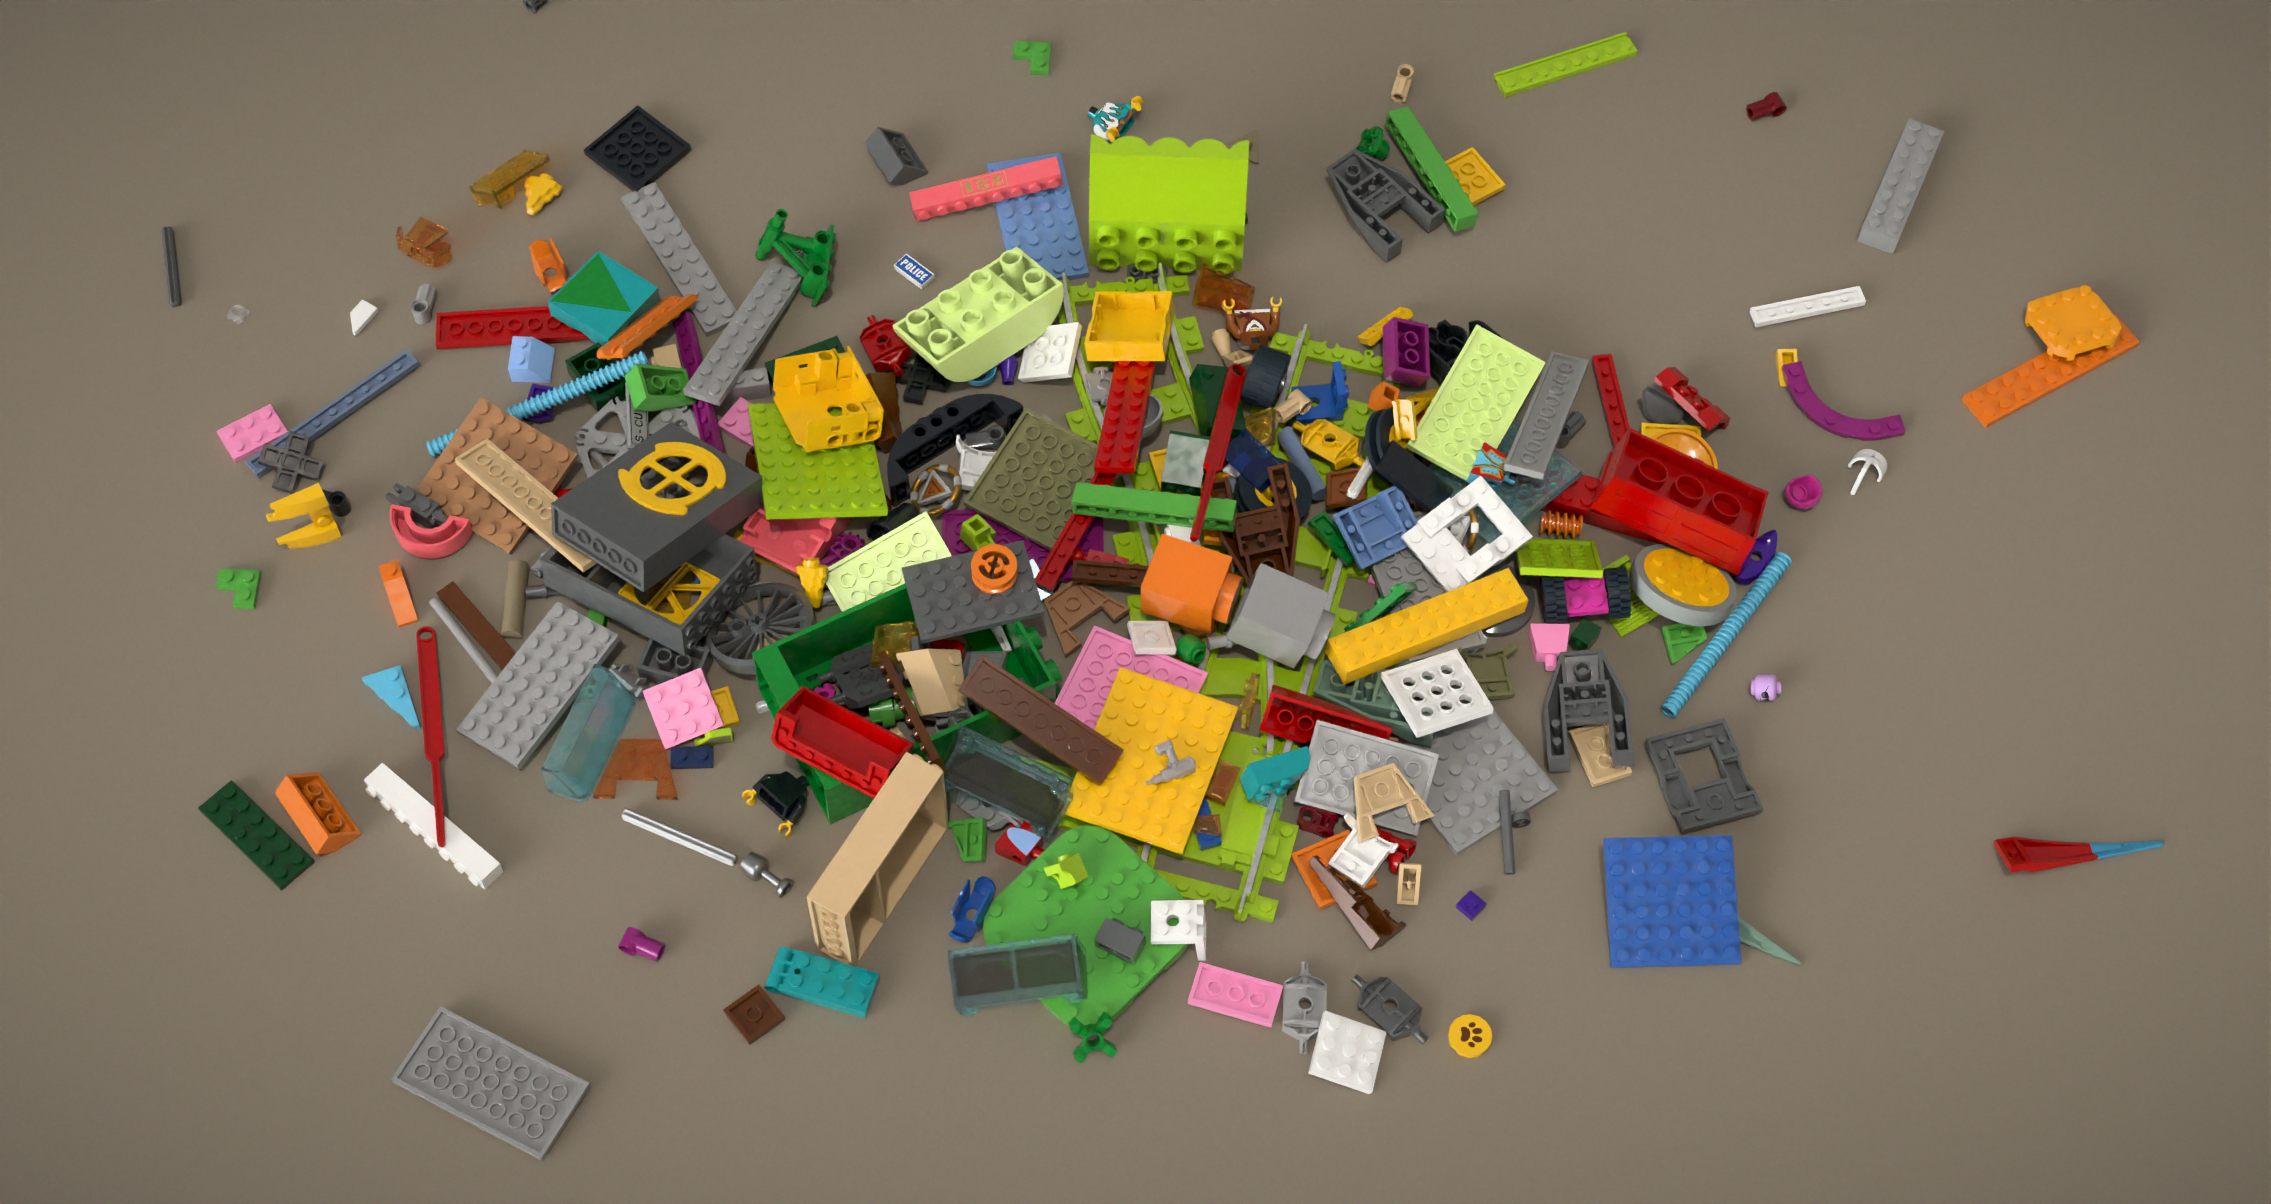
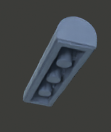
M1290 426L1282 429L1277 434V439L1291 463L1297 466L1308 479L1312 489V499L1316 501L1325 498L1327 495L1326 486Z

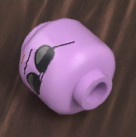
M1758 674L1755 676V679H1751V695L1755 696L1756 700L1774 701L1777 698V694H1781V681H1777V677L1774 674Z

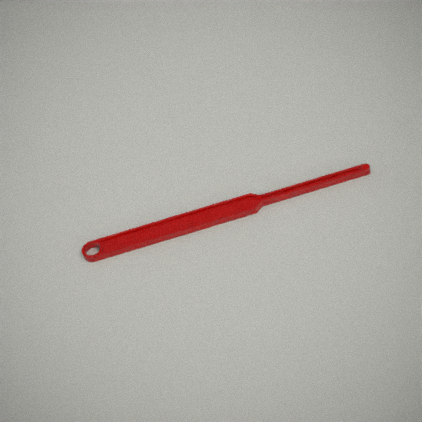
M1233 363L1227 370L1203 463L1207 472L1190 534V540L1196 542L1201 534L1215 475L1220 473L1223 468L1246 376L1245 368L1237 363ZM1233 369L1238 370L1241 376L1235 374Z
M425 626L418 629L416 633L425 757L431 762L437 843L439 847H444L446 845L440 761L445 757L437 646L434 629ZM424 632H430L432 637L424 640L420 638V635Z

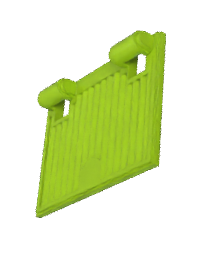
M1626 554L1604 567L1603 571L1605 568L1623 566L1626 567L1629 578L1632 567L1631 559ZM1630 578V618L1609 619L1607 613L1604 614L1621 638L1660 615L1654 610L1651 611L1636 595L1631 586Z

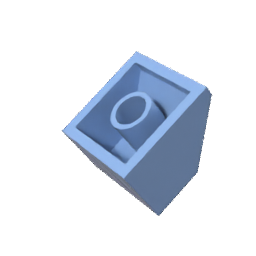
M513 336L508 365L511 381L551 383L555 348L534 337Z

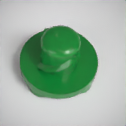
M1374 126L1371 129L1366 128L1362 132V139L1355 149L1371 157L1374 156L1375 159L1382 160L1388 155L1390 146L1388 145L1389 142L1383 139V129L1379 126Z

